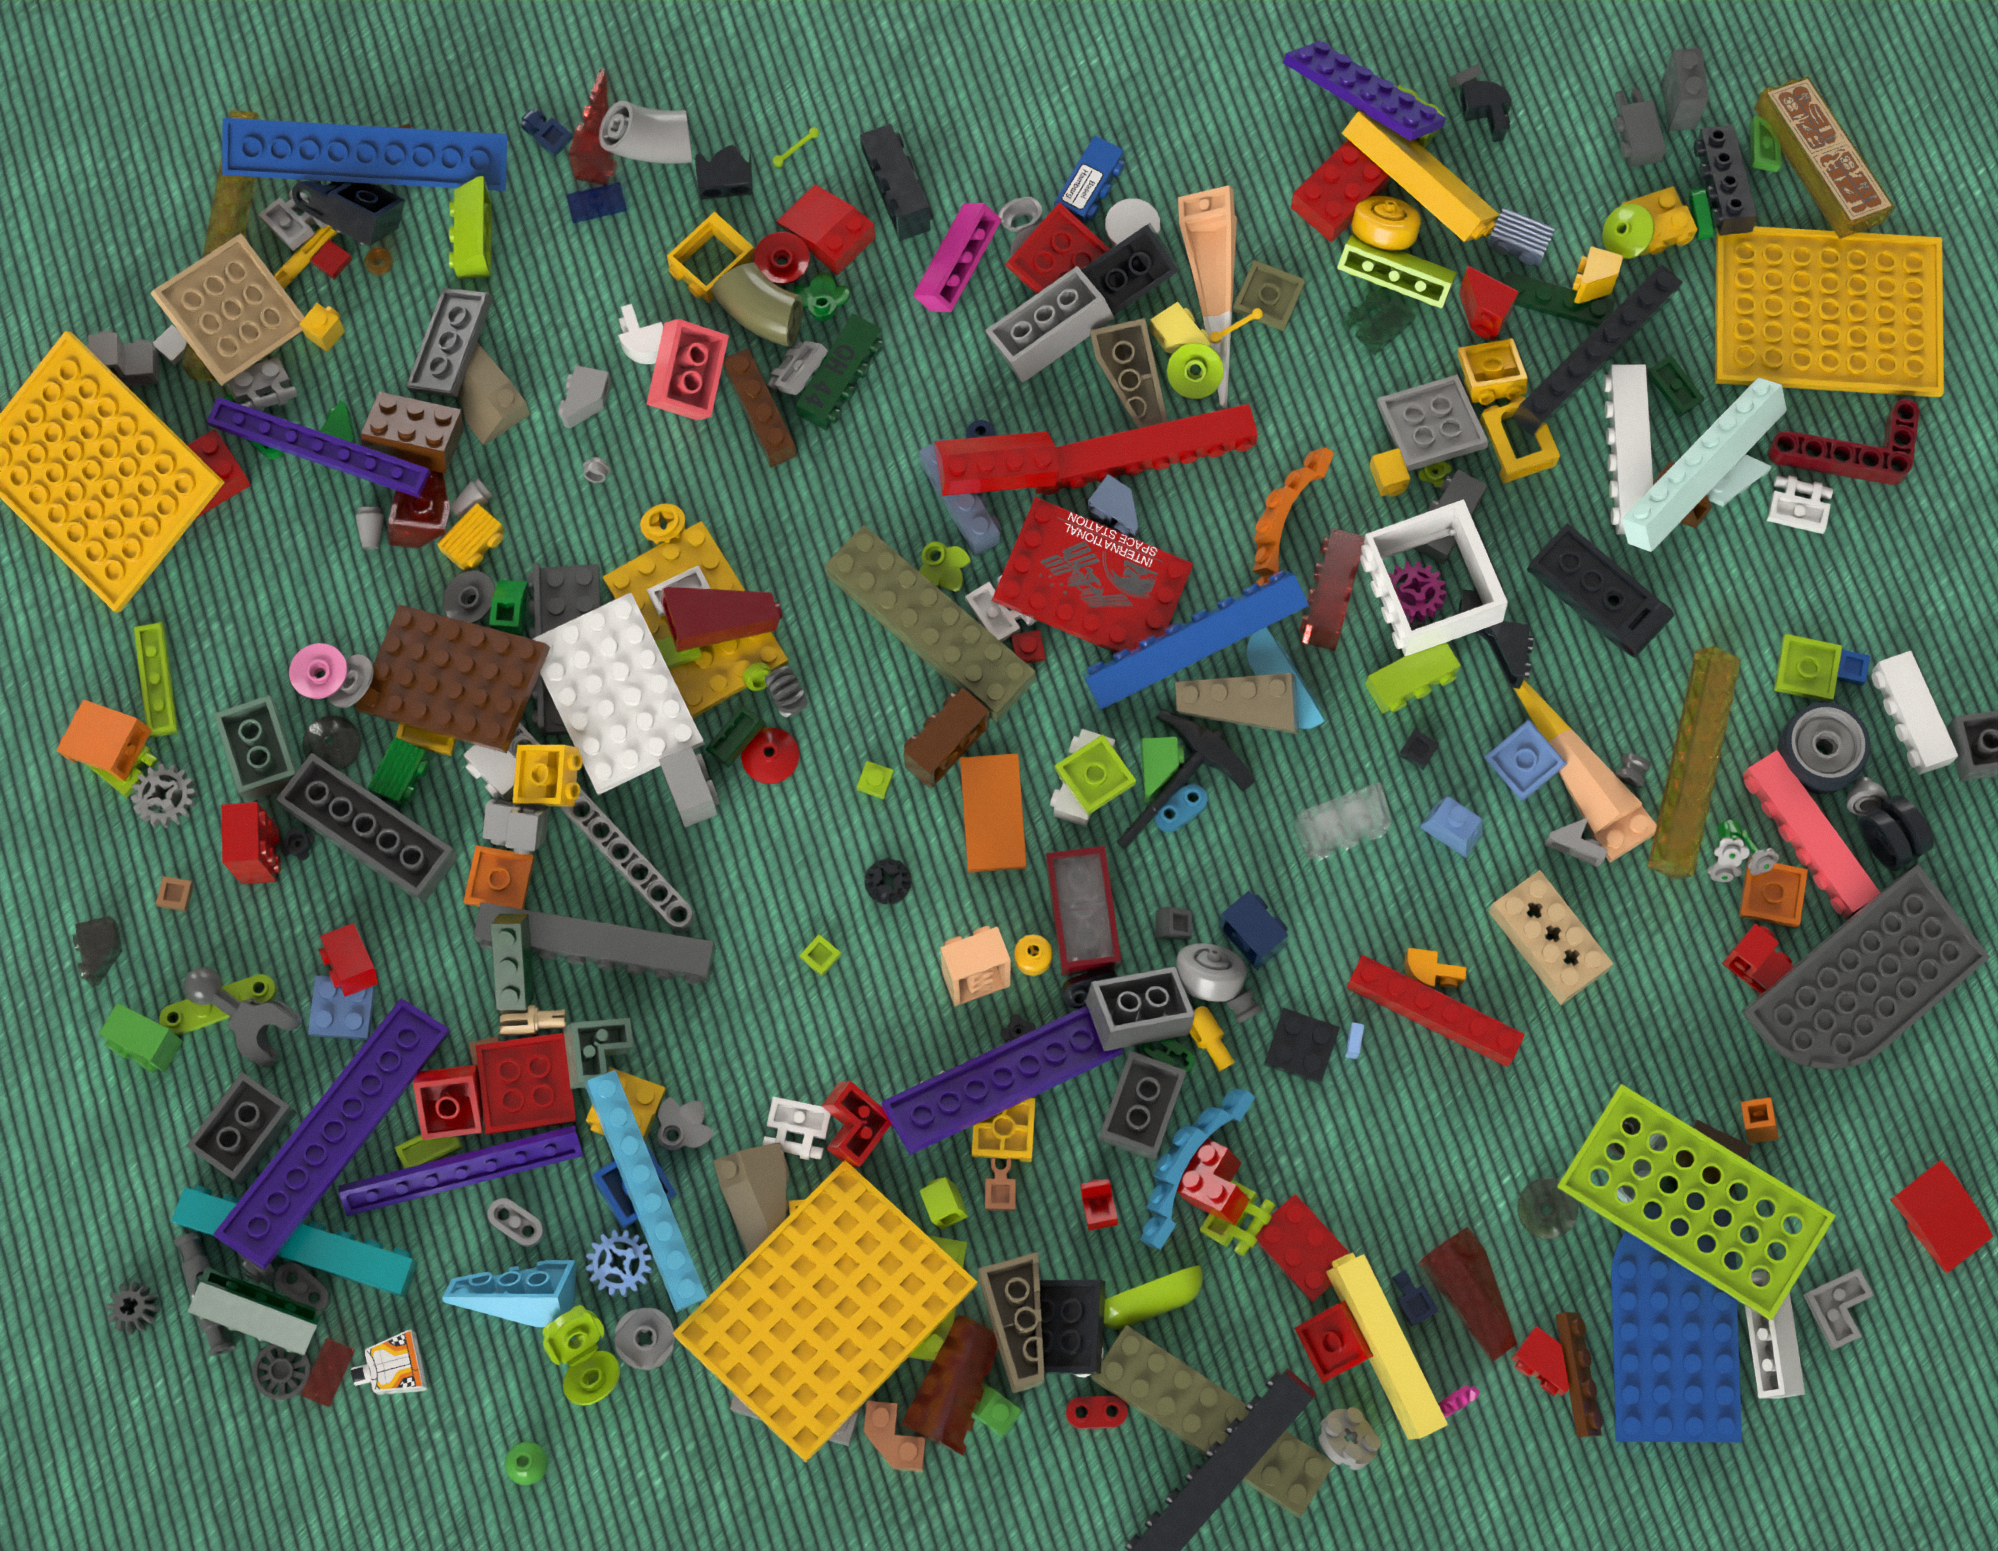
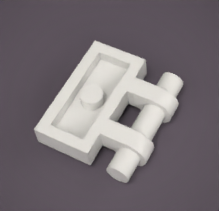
M1790 475L1787 478L1776 476L1774 487L1783 488L1784 493L1774 491L1772 494L1767 521L1823 534L1826 530L1831 504L1820 502V497L1830 500L1833 488L1824 487L1823 483L1816 481L1813 484L1799 481L1797 477ZM1795 492L1808 494L1810 499L1795 496Z
M1001 576L997 578L998 583L1001 579ZM990 582L965 596V601L981 625L1001 642L1010 638L1011 635L1020 632V626L1016 622L1018 619H1023L1027 626H1031L1037 621L1017 611H1009L1007 607L991 601L995 589Z
M773 1097L766 1126L767 1128L778 1130L776 1138L765 1136L762 1146L781 1143L783 1153L800 1155V1159L805 1160L810 1158L821 1160L824 1148L813 1146L814 1138L826 1140L831 1114L821 1106ZM787 1133L804 1135L803 1143L787 1141Z

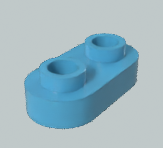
M1190 784L1176 792L1160 809L1158 815L1154 816L1157 827L1164 832H1174L1203 812L1207 804L1205 790L1198 785ZM1194 794L1198 797V801L1190 802L1187 797ZM1171 811L1175 814V817L1167 819L1164 813Z

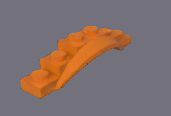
M1326 447L1310 452L1304 460V467L1290 472L1285 480V486L1273 490L1266 499L1265 504L1267 507L1263 516L1256 524L1255 529L1257 532L1253 539L1257 543V553L1252 571L1261 576L1256 582L1259 586L1270 582L1269 577L1279 572L1280 539L1292 504L1309 482L1324 478L1334 452Z

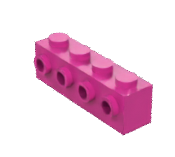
M985 203L963 204L913 296L930 312H952L1002 219Z

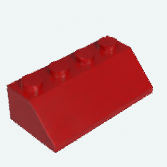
M1047 431L934 442L942 496L1055 486L1059 466L1056 448Z

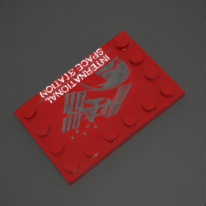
M1035 497L991 601L1111 652L1117 653L1127 648L1129 651L1140 647L1139 642L1152 635L1158 638L1166 633L1165 629L1168 627L1193 563Z

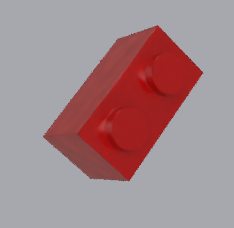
M354 923L320 936L323 948L318 949L321 960L324 966L330 964L332 970L328 973L334 988H341L344 997L378 984L375 968Z

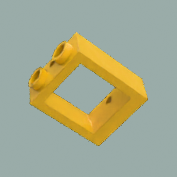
M714 211L667 255L668 271L676 280L680 281L682 279L686 282L689 291L696 298L702 297L709 303L715 298L711 292L714 283L733 268L746 263H752L755 250L745 238ZM714 235L737 258L705 286L682 264Z

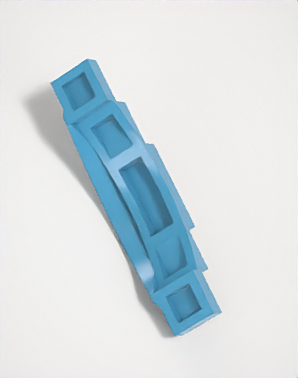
M1233 1088L1224 1097L1221 1108L1208 1107V1109L1201 1113L1197 1123L1192 1126L1184 1125L1183 1128L1175 1133L1172 1140L1173 1144L1169 1151L1157 1162V1170L1153 1175L1157 1178L1156 1187L1152 1191L1150 1202L1146 1207L1155 1215L1144 1225L1143 1234L1139 1239L1141 1242L1149 1247L1161 1250L1176 1226V1223L1171 1220L1173 1202L1177 1187L1190 1159L1204 1141L1218 1128L1230 1120L1237 1122L1242 1120L1255 1099V1096L1250 1092Z

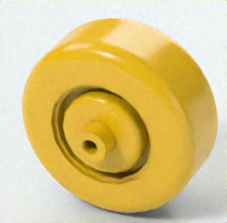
M1370 196L1356 205L1351 227L1355 236L1365 244L1378 249L1396 251L1407 249L1416 242L1421 225V217L1413 206L1400 199L1388 196Z

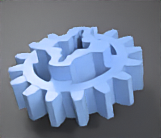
M612 1230V1238L610 1239L604 1234L600 1235L603 1243L600 1245L592 1243L591 1245L595 1249V1253L587 1254L586 1256L590 1261H593V1264L586 1266V1270L595 1273L590 1278V1281L592 1283L600 1281L598 1286L600 1292H603L608 1287L611 1297L615 1296L617 1290H620L623 1297H627V1289L629 1288L637 1293L638 1287L636 1284L638 1282L642 1284L647 1283L643 1277L644 1273H652V1269L646 1266V1263L652 1261L653 1258L651 1255H644L649 1249L648 1245L642 1244L639 1246L640 1236L636 1235L631 1240L628 1230L624 1231L622 1237H619L616 1230ZM615 1244H626L632 1248L621 1250L617 1249ZM605 1251L607 1253L605 1263L599 1266L601 1256ZM613 1253L621 1260H625L623 1265L626 1274L617 1267H614L616 1263ZM639 1259V1268L633 1276V1265ZM614 1276L622 1278L624 1283H612L606 1279Z

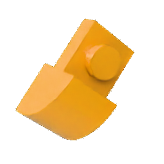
M1408 948L1405 954L1404 965L1409 978L1432 989L1435 987V982H1439V985L1442 987L1456 988L1457 985H1462L1465 981L1467 967L1437 963V951Z

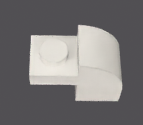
M632 304L621 307L623 317L619 318L623 334L618 336L624 353L638 363H656L663 331L662 322L639 328Z

